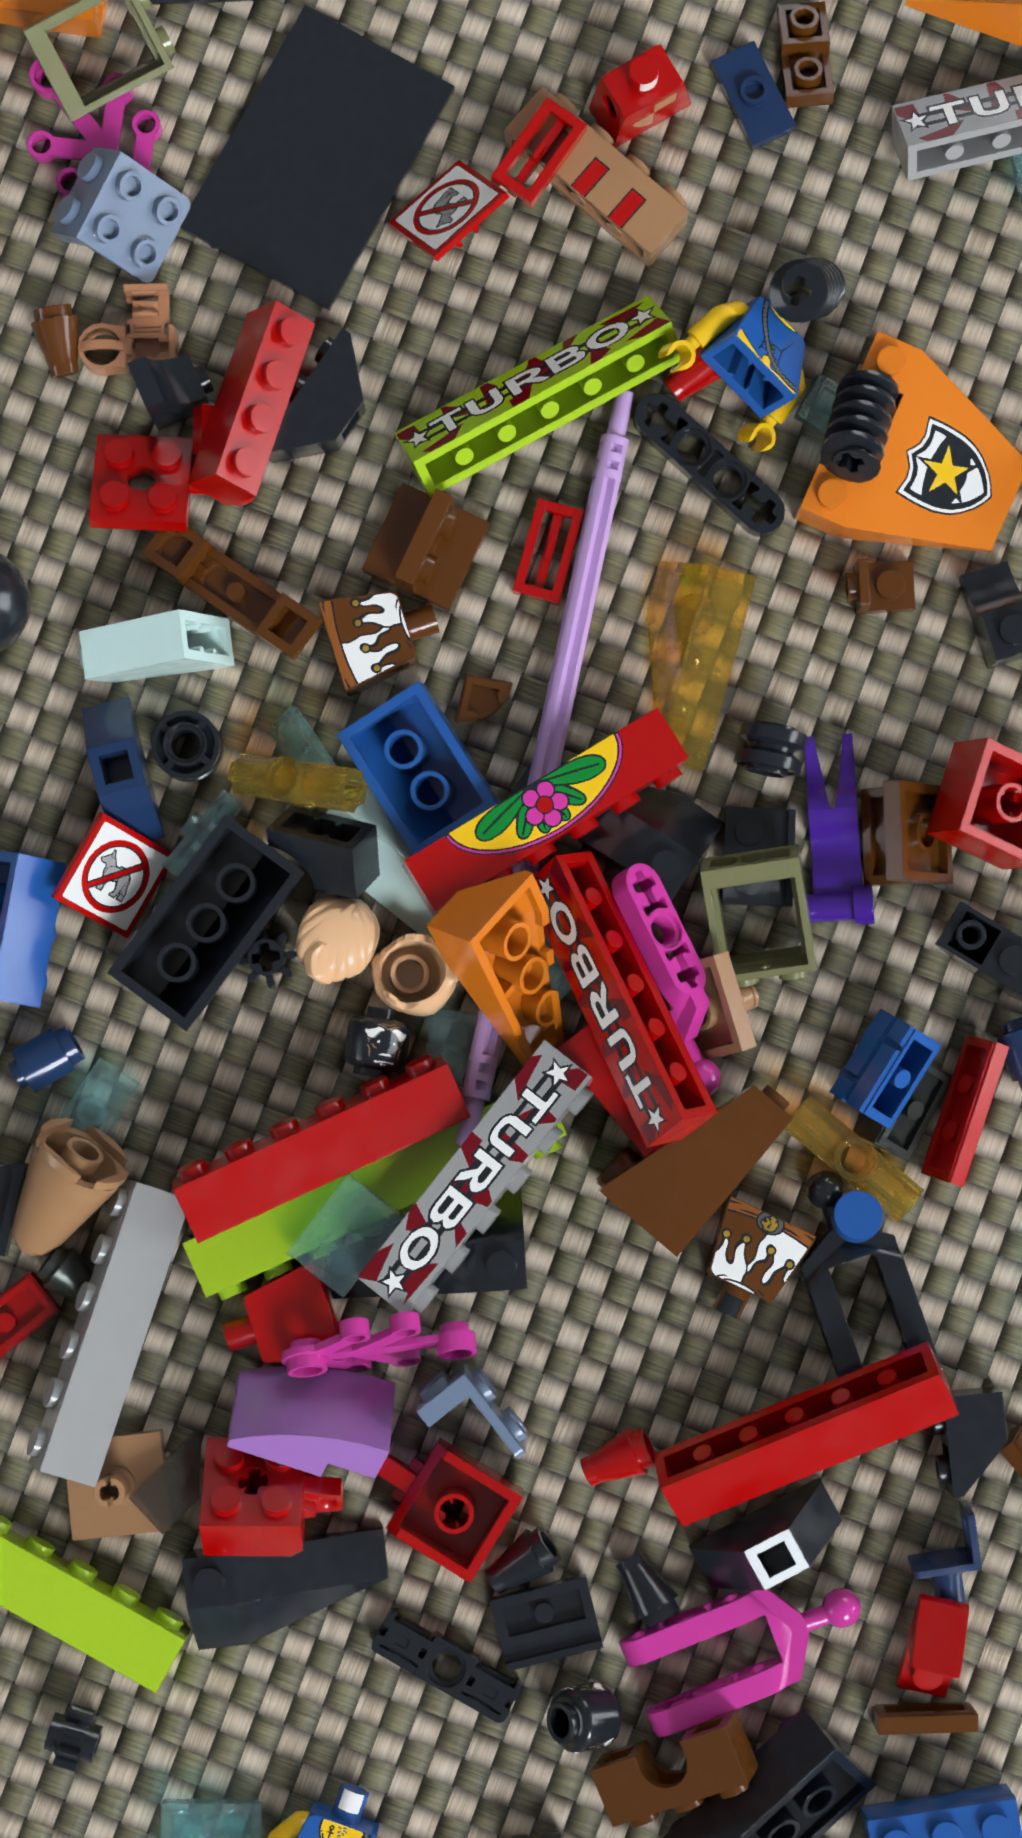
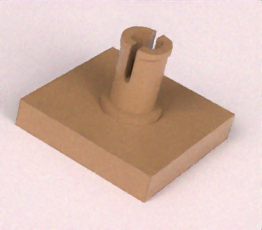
M728 951L700 959L706 974L704 991L710 1001L699 1033L694 1037L703 1058L710 1060L757 1047L746 1012L758 1006L759 996L754 985L739 987ZM678 973L677 977L681 983L685 982L682 974ZM661 994V996H662V998H663V1000H664V1002H665V1004H666V1006H667V1008H668V1011L672 1010L673 1008L671 1007V1005L667 1002V1000H666V999L664 998V996Z
M163 1429L113 1434L96 1487L66 1479L72 1541L168 1531L173 1527Z

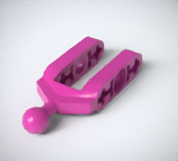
M642 863L634 864L614 877L612 893L659 992H661L673 1008L669 1013L711 1096L720 1087V1069L714 1062L703 1058L694 1040V1037L699 1033L710 1004L704 991L706 974L660 877L650 866ZM638 884L641 892L637 893L633 885ZM650 906L652 911L645 914L643 909ZM651 924L656 925L662 932L663 944L658 942L653 936ZM672 952L674 957L668 960L666 954ZM678 973L682 974L685 982L681 983L677 977Z
M770 1588L767 1590H740L667 1618L648 1630L645 1627L630 1633L619 1641V1645L627 1666L635 1667L727 1632L765 1615L780 1656L756 1663L650 1707L646 1714L656 1737H665L769 1697L785 1687L801 1681L809 1632L827 1624L839 1628L851 1626L860 1616L861 1604L857 1595L851 1590L839 1588L829 1592L821 1606L801 1613Z

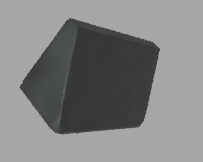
M931 1063L891 1129L864 1115L856 1130V1134L908 1162L947 1091L952 1075Z

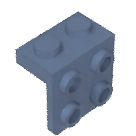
M93 147L92 151L81 160L77 169L78 178L69 195L64 197L58 204L55 211L56 220L50 232L64 242L87 246L138 281L150 283L154 280L181 228L180 226L191 208L190 200L123 152Z
M465 1363L449 1376L442 1370L420 1388L422 1390L419 1393L421 1398L419 1399L416 1412L428 1427L432 1426L469 1396L515 1457L519 1459L526 1454V1441L524 1440L528 1437L525 1432L527 1431L526 1426L510 1406L504 1411L498 1406L494 1400L497 1397L495 1394L497 1389L480 1367L472 1372Z

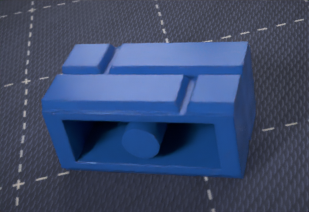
M880 1009L873 1022L865 1030L863 1038L849 1061L841 1069L836 1082L829 1092L876 1122L891 1129L942 1045L909 1024Z

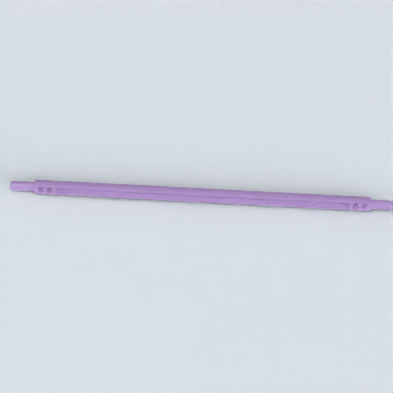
M628 390L614 397L607 433L602 434L600 438L527 786L561 765L629 440L625 436L634 393ZM527 859L511 870L514 874L526 870L535 875L538 872L540 863L532 866ZM479 1009L461 1092V1095L465 1097L464 1102L471 1118L460 1122L455 1143L458 1146L463 1144L481 1121L484 1102H490L502 1044V1037L481 1009Z

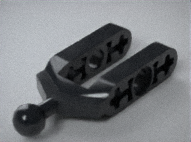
M825 1170L815 1173L807 1183V1197L814 1206L822 1209L829 1230L800 1264V1269L837 1378L861 1369L863 1366L829 1268L870 1254L873 1255L904 1349L907 1350L928 1341L941 1367L895 1236L878 1231L871 1239L862 1243H852L841 1238L833 1228L831 1214L837 1201L845 1194L844 1182L839 1175L832 1171Z

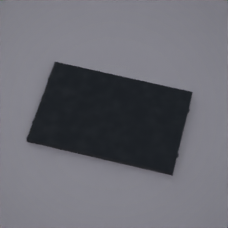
M305 5L195 197L180 229L208 244L212 249L225 253L289 288L293 293L300 294L330 311L452 96L455 86L426 71L423 67L409 62L350 30L340 22H336Z

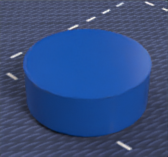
M851 1191L843 1195L833 1207L831 1214L832 1225L836 1233L844 1240L852 1243H862L871 1239L880 1229L883 1222V1210L878 1200L871 1194L863 1191Z

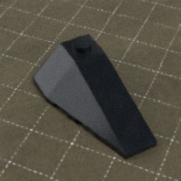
M531 764L511 791L510 796L527 786ZM647 786L637 792L641 801L618 815H615L612 808L595 818L599 826L577 839V841L621 871L638 863L650 866L660 877L672 901L724 822L683 795Z
M521 1188L515 1194L506 1190L495 1206L501 1212L484 1234L476 1229L464 1244L470 1249V1252L453 1273L444 1269L433 1283L439 1289L437 1294L528 1289ZM402 1220L383 1227L381 1230L361 1239H354L339 1245L338 1249L330 1252L333 1299L381 1297L357 1277Z
M384 1527L304 1536L303 1551L293 1556H204L203 1548L188 1550L182 1559L187 1610L199 1650L250 1644L389 1578Z

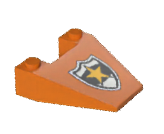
M877 331L860 370H874L892 377L898 384L900 392L895 402L896 410L888 432V441L884 447V457L880 462L881 469L879 474L870 481L862 483L848 482L836 477L824 465L819 463L795 520L838 539L990 553L1022 482V455L923 350Z

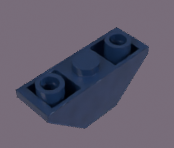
M130 697L82 708L86 751L97 795L104 814L151 841L165 838Z

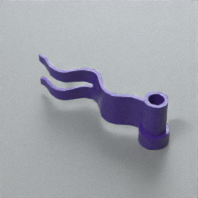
M852 733L843 734L835 808L829 807L814 737L809 736L805 749L814 892V894H807L811 923L854 920L855 925L875 924L872 885H862Z

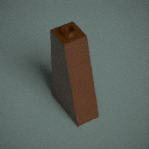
M766 1085L762 1091L756 1086H750L716 1108L718 1113L683 1140L662 1144L606 1181L599 1191L678 1257L794 1119L784 1111L790 1103L769 1085Z

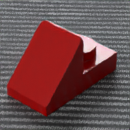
M920 1593L896 1675L898 1688L946 1698L951 1678L959 1679L962 1670L969 1604Z

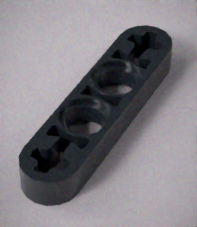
M655 393L647 395L640 400L636 407L634 423L641 437L747 533L754 537L764 538L773 535L779 530L784 520L785 507L775 492L671 398L664 394ZM648 408L654 412L660 408L665 409L664 421L673 430H675L678 422L685 426L675 433L670 445L663 442L669 433L664 427L658 423L652 427L646 425L648 414L645 410ZM689 437L699 439L705 447L703 458L696 462H687L682 459L677 448L683 439ZM728 469L737 473L741 481L738 491L729 495L717 491L714 487L713 478L720 470ZM749 486L756 491L750 497V500L760 508L766 504L772 506L773 511L770 517L774 521L773 523L769 524L765 520L758 525L754 523L752 518L755 511L746 502H744L741 510L734 506L744 497Z

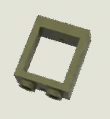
M73 0L21 28L71 122L174 68L169 56L176 51L162 25L154 29L146 13V10L153 7L150 0L123 1L153 59L81 97L46 32L106 0Z
M799 844L701 858L700 875L714 955L726 951L729 952L719 888L786 878L791 879L801 946L730 956L739 987L751 986L760 981L759 978L779 976L781 980H796L807 976L808 971L817 970L816 951Z

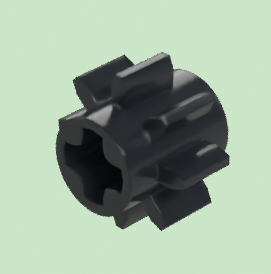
M264 928L260 933L261 939L252 944L248 950L247 957H243L238 964L243 966L249 965L253 970L247 979L249 983L253 984L262 975L266 977L268 987L274 989L276 976L281 973L289 978L294 976L292 971L286 967L288 959L297 958V952L292 950L286 951L283 947L288 939L286 933L280 934L274 941L270 939L268 930ZM269 945L271 951L280 953V960L272 962V970L268 972L265 966L256 963V956L263 955L264 946Z
M72 1704L67 1715L57 1712L54 1714L44 1744V1750L54 1752L55 1754L53 1766L75 1772L76 1768L79 1767L80 1761L93 1763L104 1726L92 1722L95 1710Z

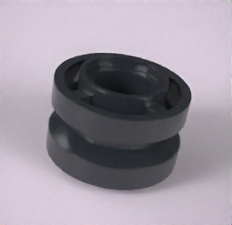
M184 710L169 714L159 722L152 735L151 749L156 763L164 772L178 781L193 783L208 778L217 770L223 758L224 744L220 732L208 718L200 713ZM186 735L197 736L200 740L198 753L189 759L179 758L176 754V744L179 739Z
M757 720L754 723H741L738 736L747 742V745L735 750L733 763L744 767V770L768 777L787 778V776H800L803 763L794 757V754L806 749L807 735L798 732L797 729L775 722Z

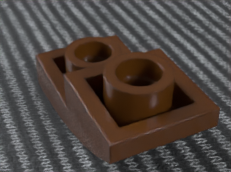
M825 1L777 5L784 101L787 107L832 105L834 86L829 57L830 34Z

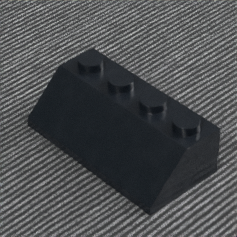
M225 814L107 973L188 1032L305 872Z
M802 1708L794 1716L784 1720L779 1726L778 1731L759 1749L753 1751L759 1767L750 1780L747 1790L726 1799H722L719 1793L704 1798L701 1805L694 1808L685 1817L675 1821L663 1838H820L871 1791L876 1784L829 1731L805 1708Z

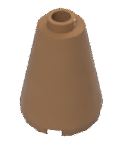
M68 1118L50 1119L41 1126L36 1135L11 1228V1234L16 1241V1245L24 1253L31 1256H46L54 1253L124 1184L129 1175V1170L125 1171L124 1168L128 1161L127 1156L119 1145L101 1130L89 1125L84 1132L71 1127L74 1120Z

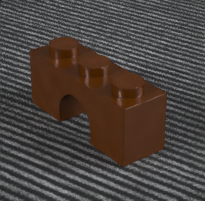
M737 1711L728 1712L688 1728L679 1741L687 1760V1768L683 1770H671L662 1766L655 1759L647 1739L602 1754L590 1772L612 1827L630 1822L631 1827H640L655 1820L659 1816V1812L674 1808L676 1813H683L701 1805L704 1801L703 1798L719 1793L722 1799H726L747 1790L748 1784L759 1765Z

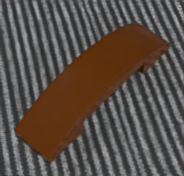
M189 528L188 532L157 531L141 553L146 559L209 605L293 660L298 657L323 622L320 617L282 592L281 594L212 547L207 540Z

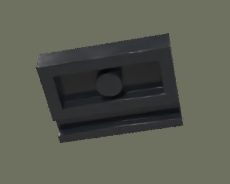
M725 807L723 855L794 845L796 809ZM786 878L721 888V905L792 907L793 892L791 879Z
M586 1574L490 1597L507 1672L604 1648Z

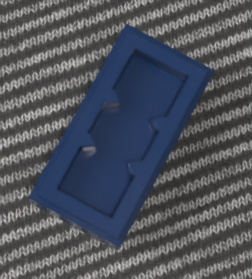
M755 41L711 61L710 68L752 151L795 131L796 123Z

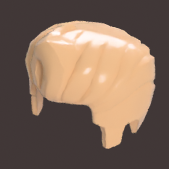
M333 895L315 901L309 906L302 918L295 942L297 957L303 963L305 973L317 983L323 985L330 984L332 981H343L345 978H351L361 973L370 963L376 952L380 937L379 922L369 906L358 898H341Z
M405 934L385 946L371 960L372 980L377 996L387 1006L409 1015L424 1017L435 1014L445 1005L458 982L457 977L443 960L433 938L425 934Z

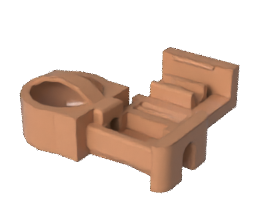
M167 283L124 284L126 303L132 304V318L126 319V325L98 323L91 325L83 331L79 337L77 348L82 362L90 372L105 377L115 374H129L127 363L140 357L146 356L153 360L179 357L177 354V347L179 346L178 333L175 327L170 324V289ZM134 298H158V300H134ZM165 326H168L169 333H165ZM100 335H110L118 340L94 338ZM109 349L120 351L115 360L105 365L94 364L86 356V351Z

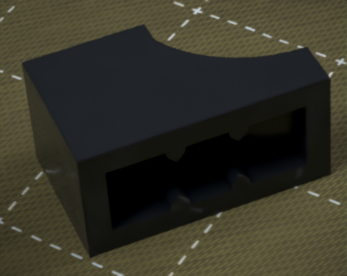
M188 353L165 360H153L143 356L127 363L144 405L159 431L193 417V407L202 403L210 405L206 394L213 392L214 388L203 364L194 367Z
M1005 561L961 575L958 578L987 669L1022 659V594L1015 583L1008 562Z
M290 805L266 828L268 846L280 849L297 860L313 880V889L332 893L341 898L357 899L380 875L377 828L374 824Z

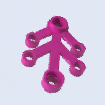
M36 59L29 71V78L34 90L45 99H54L65 113L53 88L44 86V80L47 77ZM62 62V64L64 65V67H65V69H66V71H67V73H68V75H69V72H68V70H67L65 64ZM112 73L108 75L103 85L123 74ZM134 90L105 104L102 129L90 113L72 121L85 140L55 137L45 130L33 132L27 140V149L31 157L38 163L46 164L55 158L81 161L85 155L92 151L93 147L119 151L125 105L132 100ZM141 110L132 119V128L136 136L132 159L152 172L150 169L154 142L162 134V124L155 112ZM145 120L155 122L154 129L149 133L139 131L140 124ZM46 140L51 143L49 150L45 153H37L34 150L36 144L40 141ZM67 167L57 174L56 186L62 197H66L70 193V191L63 188L64 182L71 177L78 178L76 168Z
M405 1311L391 1315L389 1317L390 1328L372 1336L370 1335L369 1319L364 1317L344 1319L339 1322L340 1334L321 1342L316 1338L295 1340L290 1343L289 1349L281 1353L282 1364L287 1366L289 1376L307 1378L324 1374L328 1371V1367L356 1373L367 1371L372 1368V1361L389 1363L395 1367L417 1365L421 1362L420 1349L436 1348L437 1357L441 1360H462L476 1355L477 1347L475 1332L469 1330V1324L465 1321H452L440 1325V1334L413 1337L421 1333L419 1313Z

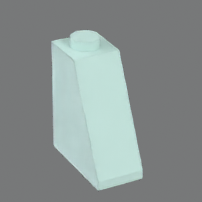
M177 609L79 631L81 644L79 660L84 669L86 680L115 683L235 666L228 618Z

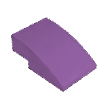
M287 1366L263 1367L240 1371L236 1381L226 1446L319 1477L322 1476L327 1464H331L375 1479L390 1452L396 1383L371 1375L328 1368V1371L324 1374L307 1378L289 1376Z

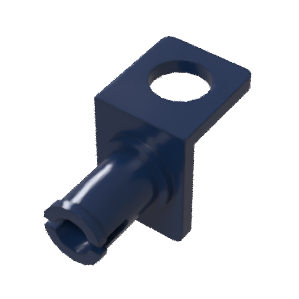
M967 1500L959 1501L965 1547L912 1554L908 1556V1564L915 1579L933 1578L935 1597L966 1603L962 1573L982 1570L975 1515Z

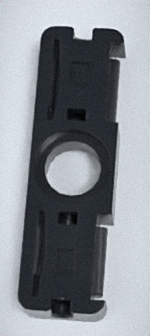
M392 1608L388 1611L372 1641V1650L375 1653L497 1723H502L506 1720L513 1702L517 1700L521 1693L522 1685L519 1678L513 1684L511 1682L512 1678L482 1661L478 1663L479 1655L438 1631L432 1637V1632L403 1615L397 1617L398 1608ZM442 1652L454 1653L461 1662L459 1673L452 1678H442L433 1669L434 1658Z

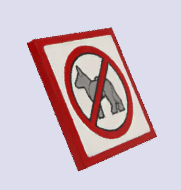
M458 160L388 223L391 228L438 261L455 245L461 248L463 246L461 240L471 231L477 234L479 232V224L509 198V195L490 180Z
M100 811L50 897L128 938L173 861L175 854Z

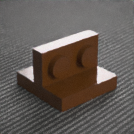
M402 482L362 567V572L450 613L490 528V522L455 507L454 496L437 488L430 498L427 493Z
M905 780L883 781V787L861 789L864 885L879 887L914 883L929 885L953 884L952 845L926 833L940 786Z

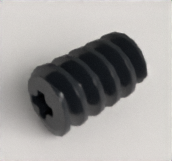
M819 257L795 259L783 264L774 273L769 286V298L772 308L781 318L789 322L804 323L830 315L845 296L846 282L842 271L832 261ZM803 282H805L806 288L812 290V295L810 298L809 292H807L806 290H802Z
M857 370L847 374L840 380L820 451L822 463L836 477L848 482L862 483L872 480L879 474L881 469L880 462L884 457V447L888 441V432L892 425L891 417L895 412V402L900 393L898 384L892 377L874 370Z

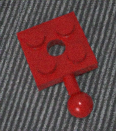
M98 434L88 517L91 528L188 532L191 494L206 495L187 484L194 466L193 438ZM140 475H149L155 479V483L146 490H135L129 486L131 481ZM255 497L250 498V499H247V500H244V501H241V502H238V503H235V504H232V505H235V506H243V505H246V504L250 503Z

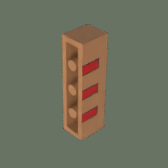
M542 86L504 129L505 146L509 149L513 146L547 97L579 118L576 115V107L561 93L556 92L553 96ZM550 115L521 156V160L525 163L529 160L557 118ZM592 123L591 126L587 124L586 133L558 170L550 184L646 266L650 267L686 226L689 210L685 207L687 203L674 188L669 185H665L662 188L649 177V169L640 159L632 154L625 157L612 146L614 144L612 137L602 127L595 123ZM566 126L535 170L538 174L542 172L571 131L570 127Z

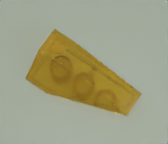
M659 561L647 606L653 710L658 707L689 758L682 766L704 772L756 576L710 564Z

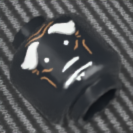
M368 1006L367 1016L355 1015L350 1018L343 1057L348 1064L354 1066V1074L371 1077L386 1075L388 1079H391L392 1072H398L404 1068L407 1061L411 1029L405 1022L396 1020L397 1010Z
M596 1682L574 1685L559 1690L553 1697L547 1712V1727L552 1738L562 1748L572 1753L591 1751L612 1744L618 1736L621 1726V1708L617 1699L604 1684Z

